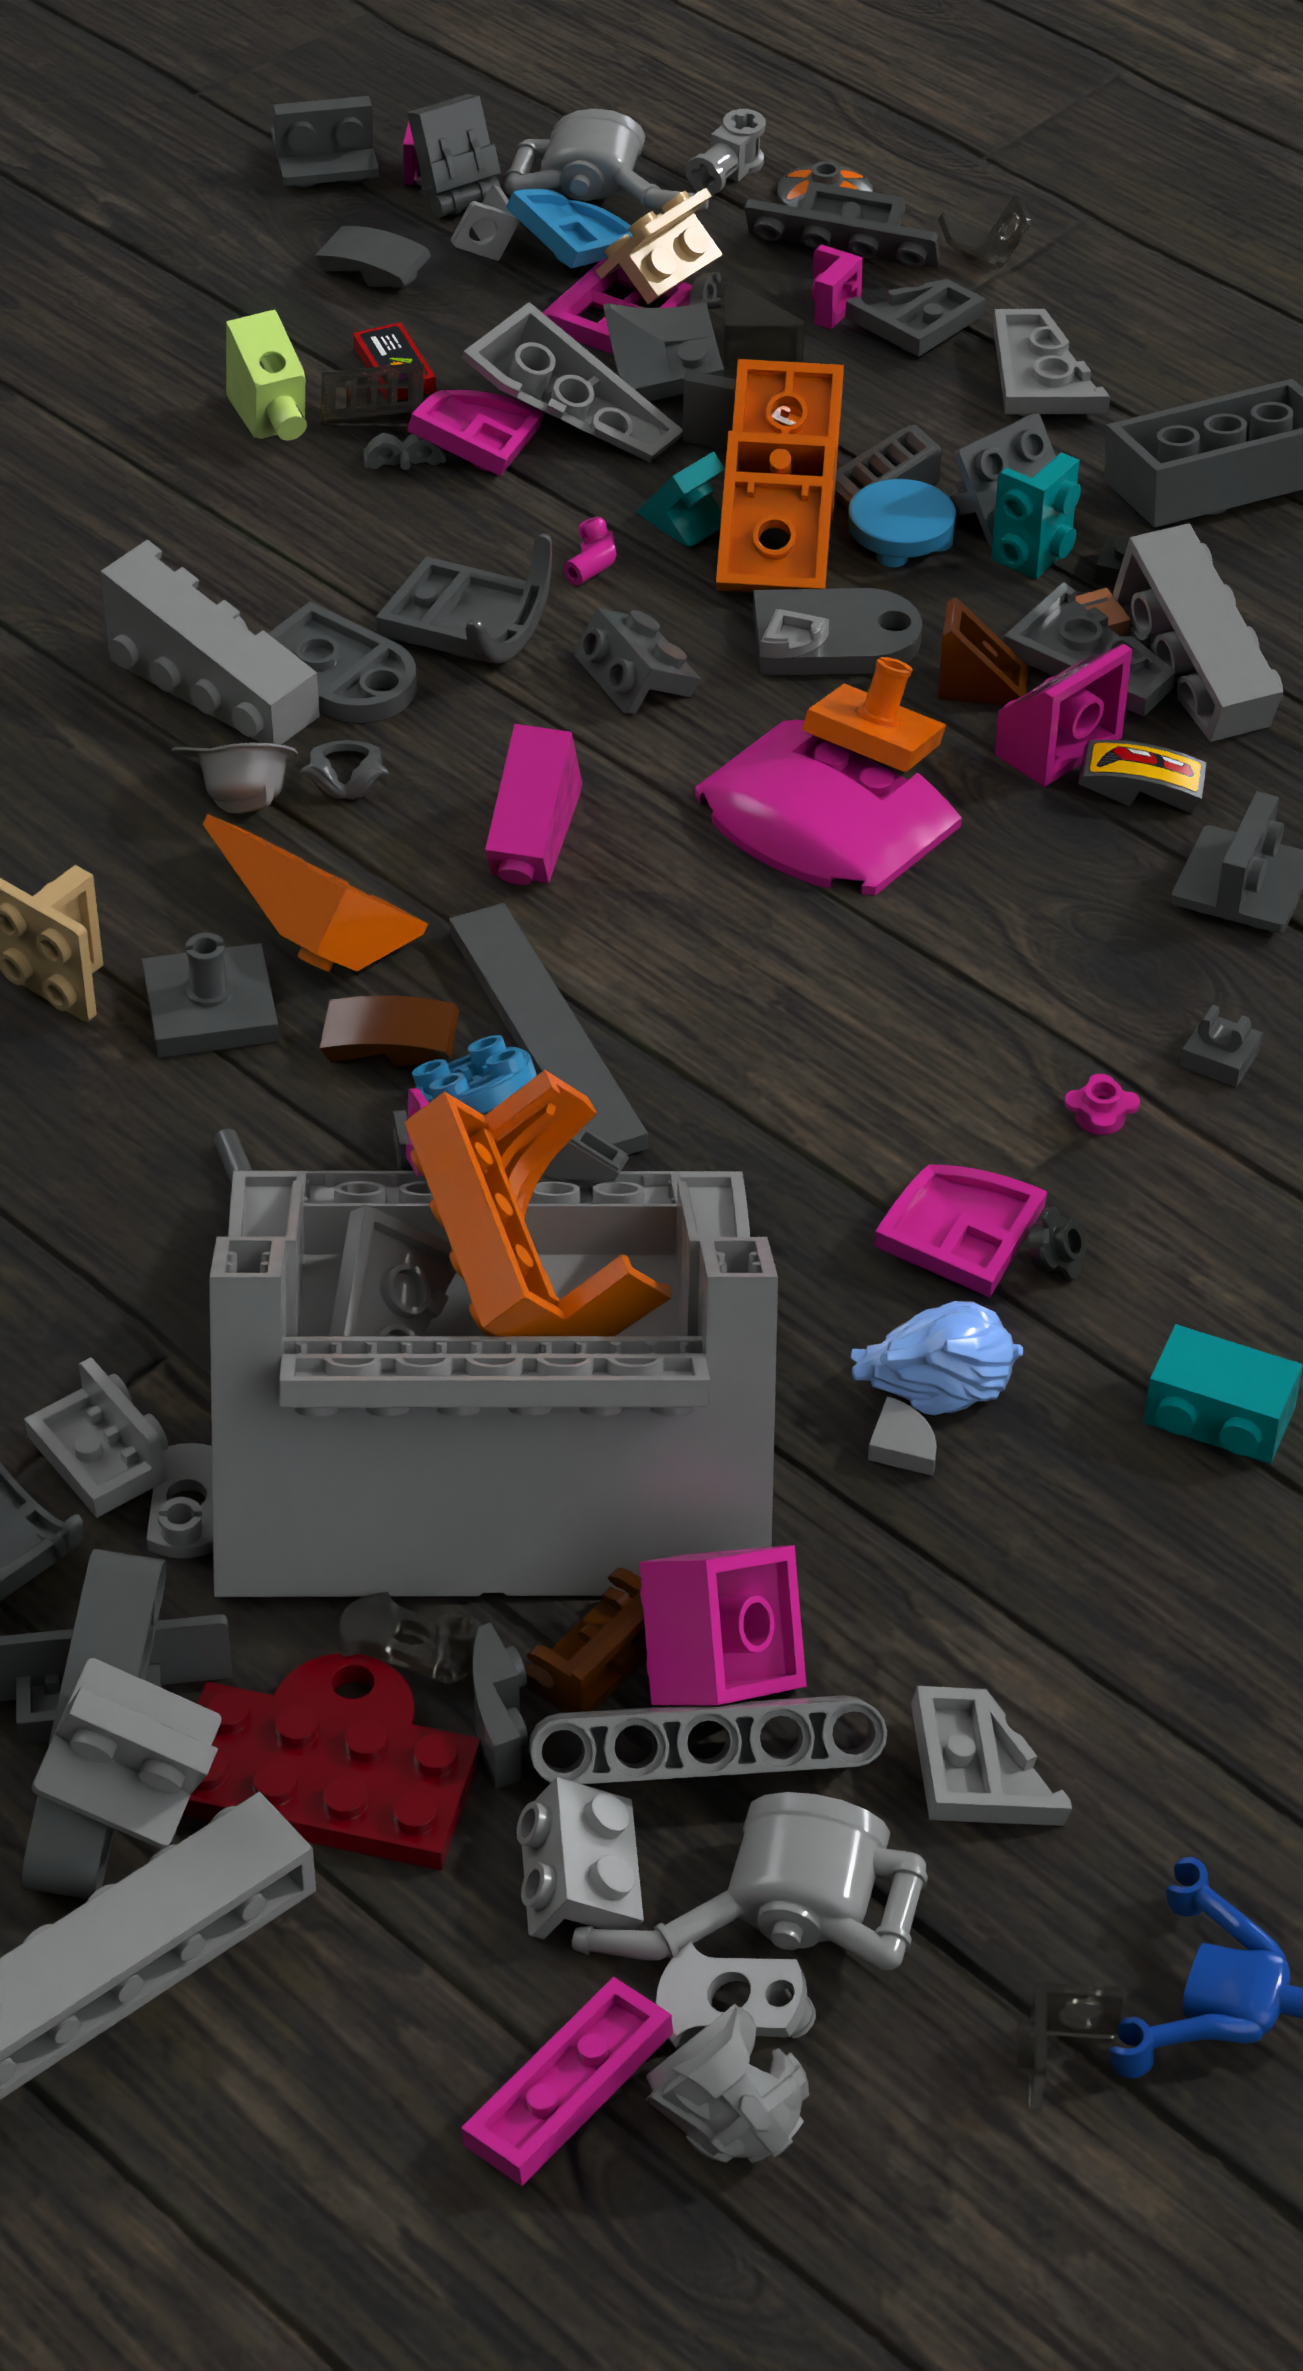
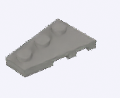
M994 309L993 329L1005 414H1019L1026 417L1035 413H1109V394L1103 386L1095 387L1090 380L1091 370L1084 361H1076L1069 352V340L1046 309Z

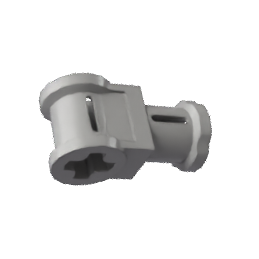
M737 109L730 111L724 116L723 124L711 134V148L704 154H698L687 162L686 176L696 191L700 192L707 188L713 196L724 188L727 178L739 182L747 174L755 173L764 165V153L760 149V136L765 132L766 120L762 114L750 109Z

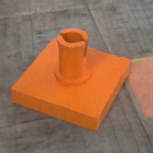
M880 657L877 659L875 673L868 693L845 683L808 709L801 730L906 773L940 745L946 724L899 706L913 669L900 660Z

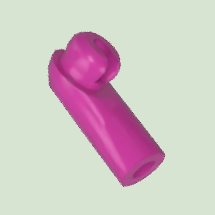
M592 517L580 523L578 533L583 540L580 544L581 553L563 565L566 578L574 586L583 584L610 567L617 556L613 532L607 530L606 522L601 517Z

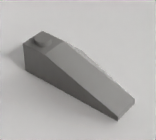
M530 302L464 350L461 358L499 390L649 463L682 437V428Z

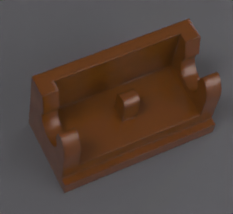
M616 1568L607 1578L617 1588L625 1590L631 1598L625 1592L610 1586L602 1594V1601L552 1649L536 1645L526 1655L535 1665L529 1664L525 1668L527 1685L525 1687L565 1713L595 1711L647 1660L644 1612L640 1596L641 1577L627 1569Z

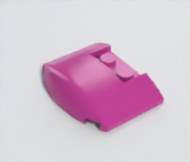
M804 720L782 721L695 787V796L698 803L700 804L706 799L713 810L712 823L747 854L784 874L831 889V882L834 878L864 881L861 895H877L959 829L962 820L952 805L919 773H916L908 780L859 753L802 731Z

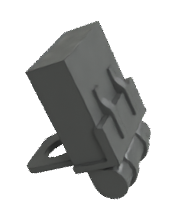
M466 94L407 112L421 177L415 179V184L422 185V191L428 192L432 210L438 218L461 214L472 201L482 203L492 185L501 188L498 179L494 176L501 173L495 144H490L480 96Z

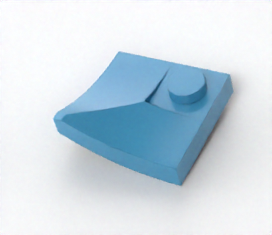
M547 189L513 191L506 206L520 222L554 252L557 260L570 268L599 262L602 259H609L604 251L611 244L626 234H629L630 237L633 236L628 230L631 225L611 212L593 204L568 200L563 195Z

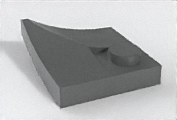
M706 302L670 308H641L612 303L603 305L618 376L649 402L684 394L686 370L725 377Z

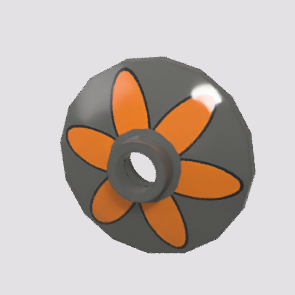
M822 161L812 165L800 166L787 172L778 182L777 198L782 205L801 208L809 181L873 192V186L866 176L852 168L829 161Z

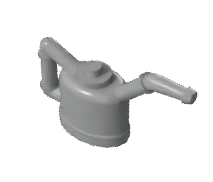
M604 109L577 110L563 116L554 125L550 139H526L519 143L515 149V158L511 168L504 176V190L509 196H511L513 191L523 189H552L570 199L589 201L604 199L625 189L637 198L642 206L648 209H661L681 192L661 190L657 185L650 184L633 172L636 160L641 155L646 136L642 127L629 116ZM537 159H543L540 171L530 173L533 163ZM688 193V195H689L690 197H692L693 195L696 194V193ZM707 200L697 211L708 209L709 200Z
M795 1792L768 1794L752 1801L743 1826V1840L727 1891L666 1925L663 1923L656 1925L654 1931L594 1929L593 1925L578 1927L573 1934L572 1948L586 1955H589L590 1952L640 1960H661L667 1957L672 1959L691 1940L695 1943L740 1918L758 1929L775 1946L781 1949L795 1950L797 1948H808L816 1945L818 1942L832 1941L879 1969L893 1970L900 1966L904 1953L910 1949L912 1941L910 1930L920 1892L926 1887L928 1879L926 1863L919 1854L886 1849L891 1832L883 1820L867 1809L844 1800L817 1794ZM875 1878L891 1879L892 1885L882 1923L874 1931L863 1925L862 1922L866 1915Z

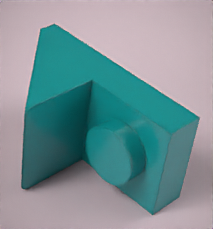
M713 451L673 475L636 512L683 545L694 546L720 530L722 510L712 496L715 490L711 483L725 470L724 466Z

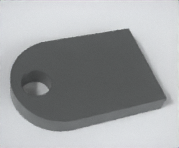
M875 588L754 590L753 612L760 676L875 673V665L880 657L894 658L907 664L916 656L920 649L922 636L921 615L910 601L898 594ZM776 609L829 619V635L813 651L797 657L783 659L760 657V641ZM895 628L902 631H889L886 629Z
M311 601L268 633L317 672L319 712L331 719L348 723L381 721L403 711L415 697L417 691L416 664L412 655L404 647ZM378 688H389V689H391V690H388V691H375L374 689H378Z

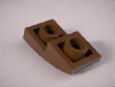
M360 996L329 1000L320 1050L330 1063L386 1054L395 1068L424 1064L438 1059L449 1060L452 1056L460 1010L455 1003L408 996Z

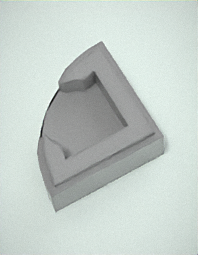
M776 609L760 641V657L783 659L797 657L813 651L827 639L829 635V619Z
M887 1397L869 1443L868 1460L933 1476L937 1446L931 1426L911 1406L897 1399Z

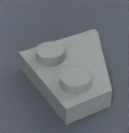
M917 1686L911 1702L929 1820L1065 1826L1072 1810L1071 1800L1063 1790L1052 1793L1035 1771L1033 1766L1038 1756L1022 1735L1014 1732L1008 1726L1005 1719L1006 1714L987 1689Z

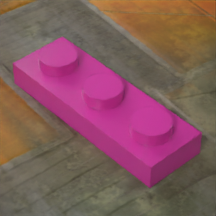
M613 1976L461 2127L464 2146L520 2186H523L673 2034L672 2014Z

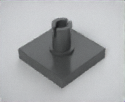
M199 933L189 938L186 942V953L142 958L143 976L158 1058L279 1042L278 1021L262 943L225 948L224 940L219 935Z

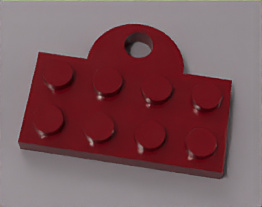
M334 1653L309 1660L294 1669L281 1682L275 1695L206 1681L197 1704L221 1716V1723L212 1743V1746L218 1748L207 1776L191 1794L183 1816L211 1821L221 1810L230 1806H238L256 1793L261 1792L309 1843L442 1871L481 1758V1738L415 1725L413 1694L406 1680L396 1669L377 1658L364 1654ZM352 1682L366 1684L372 1689L367 1695L357 1699L344 1698L336 1693L337 1689Z

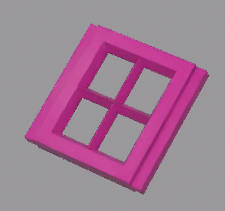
M602 259L542 313L577 342L613 354L606 318L604 317L596 323L579 316L590 306L604 311L603 305L609 303L641 307L637 304L643 297L622 267L601 279L596 270L607 260ZM683 282L659 297L658 299L666 301L659 308L688 306L693 285ZM615 284L633 289L623 300L605 294Z

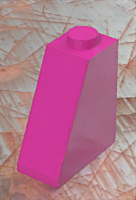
M514 724L485 848L492 875H497L508 883L528 885L532 881L550 882L583 784L572 732Z

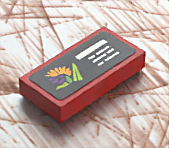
M401 322L353 333L354 349L388 403L436 392V376Z

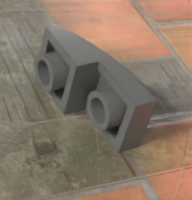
M341 226L315 256L324 272L346 271L347 273H356L360 271L368 287L391 286L393 289H399L409 285L416 279L418 270L431 257V254L427 247L391 232L370 227Z
M490 1622L479 1626L477 1629L473 1654V1685L477 1737L481 1738V1755L496 1790L522 1780L521 1750L529 1747V1738L520 1714L519 1688L527 1685V1676L517 1649L513 1645L504 1647Z

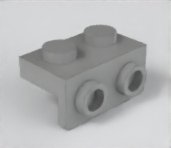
M90 1357L78 1364L82 1389L24 1418L27 1437L95 1517L98 1518L167 1481L163 1451L168 1449V1441L157 1419L150 1413L143 1416L133 1405L129 1391L121 1378L115 1373L108 1376L94 1359Z
M556 1777L535 1801L529 1802L524 1807L517 1824V1840L522 1845L524 1867L521 1898L523 1904L527 1907L529 1935L545 1939L564 1919L589 1926L593 1925V1927L600 1929L635 1930L644 1921L632 1799Z

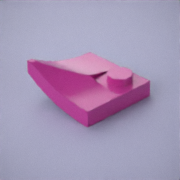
M440 390L429 396L412 413L407 431L471 462L478 469L490 471L501 477L540 428L545 412L528 403L494 393L473 390Z
M929 1164L905 1188L876 1229L874 1247L987 1297H991L1029 1234L1031 1226L1037 1221L1043 1211L1047 1191L1031 1184L984 1170L962 1166Z

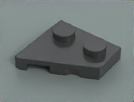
M949 279L924 283L919 287H903L888 290V301L867 305L860 296L850 298L846 301L845 319L901 347L904 351L919 357L984 316L985 298Z

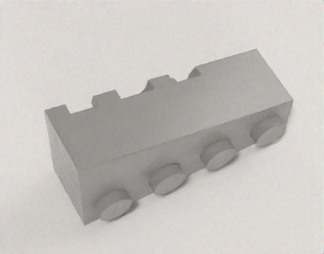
M1190 523L1130 537L1112 594L1131 618L1133 627H1130L1129 636H1133L1145 647L1149 646L1157 657L1176 671L1177 699L1210 742L1271 727L1278 705L1283 697L1281 678L1276 670L1269 667L1259 648V641L1252 627L1246 625L1239 613L1233 591L1228 585L1223 584L1213 566L1211 552L1207 545L1200 543Z
M148 539L101 570L108 651L110 660L119 667L131 671L153 683L161 690L173 694L195 706L203 713L217 718L237 729L243 735L251 737L260 743L282 745L320 717L317 672L264 630L257 635L250 632L246 623L240 617V611L226 600L216 605L196 589L199 579L185 568L181 567L174 572L159 560L162 550Z

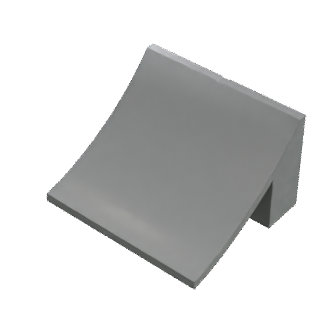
M233 1171L228 1237L216 1238L209 1277L214 1597L480 1596L482 1593H504L507 1596H602L610 1586L629 1595L625 1590L613 1585L607 1578L616 1568L627 1569L641 1577L639 1562L685 1554L772 1547L778 1275L768 1237H750L743 1171H621L615 1181L550 1179L542 1174L529 1201L524 1220L542 1266L549 1277L555 1295L559 1299H562L623 1254L628 1256L634 1269L658 1283H667L670 1286L672 1298L616 1336L499 1337L487 1336L474 1322L469 1311V1305L472 1303L465 1281L458 1273L455 1274L445 1293L449 1296V1299L440 1316L431 1320L423 1336H329L351 1211L367 1204L450 1243L445 1229L438 1223L431 1211L430 1201L433 1200V1196L426 1178L418 1177L414 1171Z

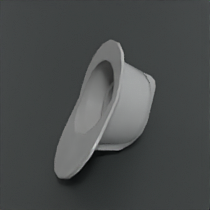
M239 743L214 748L174 747L171 750L177 754L199 758L208 794L214 799L217 806L228 813L236 814L267 808L282 790L286 763L298 756L295 748L273 743Z

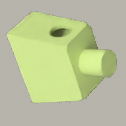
M276 310L226 321V395L254 438L263 439L275 435L286 441L298 438L305 432L307 427L305 420L306 378L302 365ZM260 361L263 364L265 370L260 366Z

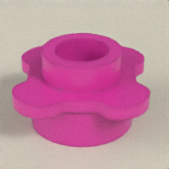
M1095 1074L1089 1078L1086 1086L1080 1090H1071L1066 1094L1065 1106L1069 1111L1076 1112V1121L1081 1128L1093 1134L1108 1135L1117 1132L1123 1127L1126 1114H1133L1139 1110L1140 1098L1133 1092L1122 1090L1121 1086L1111 1076Z

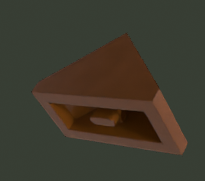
M957 597L948 601L942 635L938 699L1006 705L1025 695L1029 666Z

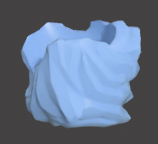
M954 1301L937 1308L927 1309L915 1315L909 1321L893 1329L881 1344L867 1346V1349H852L851 1360L856 1362V1364L852 1367L851 1374L854 1381H871L872 1387L903 1397L910 1401L913 1408L924 1414L935 1416L967 1409L977 1401L987 1402L989 1400H996L999 1393L1005 1390L1014 1362L1023 1355V1347L1019 1344H1013L1011 1334L1003 1328L996 1312L975 1302Z

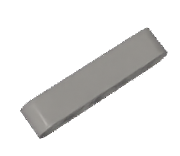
M842 1695L731 1702L722 1705H683L558 1713L547 1716L536 1724L530 1734L528 1749L534 1768L547 1781L552 1782L556 1777L579 1784L857 1767L869 1764L880 1755L886 1745L887 1728L884 1718L876 1708L858 1697ZM852 1711L863 1713L869 1725L868 1736L864 1743L850 1750L838 1748L834 1743L832 1735L833 1726L837 1719L844 1713ZM778 1716L790 1717L795 1722L798 1731L793 1747L781 1754H771L764 1751L760 1742V1734L765 1723L771 1718ZM707 1720L716 1721L724 1727L726 1734L725 1745L721 1752L708 1759L697 1758L690 1754L687 1742L692 1728L700 1722ZM639 1725L652 1731L654 1737L653 1750L649 1757L642 1762L626 1763L616 1756L614 1749L616 1738L626 1727ZM559 1730L572 1731L582 1741L580 1757L574 1764L565 1768L553 1767L546 1763L542 1757L544 1741L550 1734Z

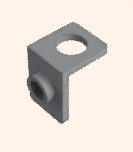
M492 185L482 203L470 202L451 237V243L454 247L499 261L520 222L506 208L509 200L500 187ZM471 227L481 241H475L469 237Z

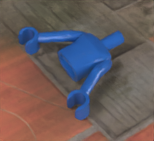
M1185 1857L1175 1863L1174 1875L1176 1880L1183 1886L1189 1887L1168 1886L1166 1888V1897L1169 1907L1175 1914L1191 1917L1204 1912L1248 1950L1233 1949L1204 1942L1200 1945L1183 1997V2015L1188 2019L1149 2027L1144 2020L1138 2017H1126L1118 2024L1119 2039L1126 2045L1137 2046L1131 2049L1117 2046L1109 2049L1111 2066L1118 2075L1125 2078H1137L1149 2072L1154 2064L1155 2048L1201 2040H1220L1241 2044L1254 2043L1270 2032L1280 2014L1303 2019V1988L1290 1985V1968L1286 1961L1285 1953L1265 1931L1209 1887L1207 1869L1200 1860L1194 1857Z

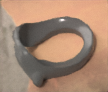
M354 740L333 741L314 747L310 752L309 764L299 770L301 777H309L318 789L329 798H347L352 800L366 795L375 782L382 776H388L389 772L382 765L383 757L379 747ZM336 751H358L365 753L368 756L353 770L351 779L346 785L338 781L336 771L325 757V755Z

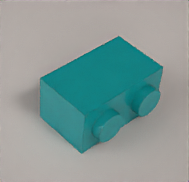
M1175 1324L1150 1377L1144 1423L1164 1429L1172 1434L1183 1435L1229 1450L1237 1455L1248 1456L1271 1464L1296 1407L1303 1364Z

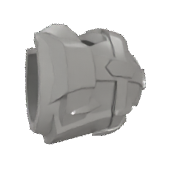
M736 2004L731 2006L646 2075L652 2093L645 2100L688 2134L686 2136L687 2140L702 2156L713 2161L726 2163L732 2158H748L751 2163H755L771 2155L773 2158L777 2157L793 2143L792 2137L804 2122L800 2117L802 2101L809 2096V2082L805 2070L791 2052L785 2055L779 2048L772 2051L773 2059L769 2073L749 2064L750 2055L755 2044L757 2027L753 2016Z

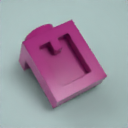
M820 245L814 251L813 286L811 290V299L815 302L814 324L833 329L845 317L846 301L854 297L860 296L861 298L863 257L824 245Z

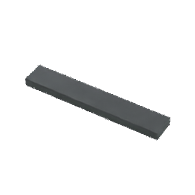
M505 903L449 918V933L518 1048L530 1054L537 1075L546 1070L589 1098L597 1114L584 1126L585 1128L628 1155L648 1149V1132Z

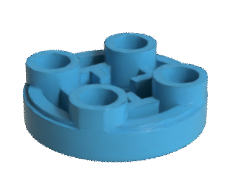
M910 479L878 481L863 487L852 497L848 512V531L859 544L876 553V559L881 565L900 567L907 563L908 558L927 555L934 551L942 552L951 548L955 530L956 509L953 501L946 493L928 483Z
M500 1035L485 1037L473 1042L467 1048L469 1055L449 1063L444 1059L429 1061L418 1066L412 1072L416 1084L415 1088L421 1090L429 1103L445 1091L481 1114L493 1110L537 1076L530 1054L521 1048L506 1047L503 1037Z

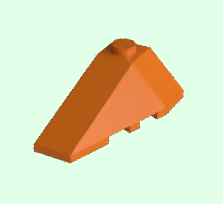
M207 814L203 822L207 832L278 933L301 946L297 957L311 965L330 972L335 962L354 971H359L422 936L428 926V923L395 905L349 885V882L305 862L302 858L249 831Z

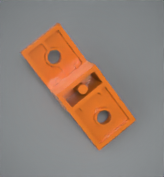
M738 359L732 431H728L716 591L754 593V590L826 589L830 523L833 521L844 365ZM784 405L794 406L802 413L799 421L789 426L777 423L772 415L777 408ZM770 528H779L789 535L790 540L783 548L771 550L765 548L760 543L759 538L764 531Z

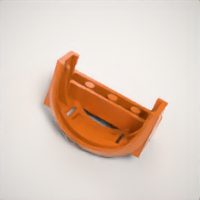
M546 1070L538 1074L485 1116L444 1091L404 1122L414 1149L411 1151V1158L417 1170L426 1178L433 1196V1200L430 1201L431 1211L447 1233L452 1251L449 1253L451 1264L466 1283L472 1301L469 1305L470 1314L483 1333L487 1336L498 1337L616 1336L672 1298L671 1289L667 1283H658L634 1269L628 1256L623 1254L562 1299L555 1295L525 1223V1214L534 1189L547 1166L597 1112L586 1095Z

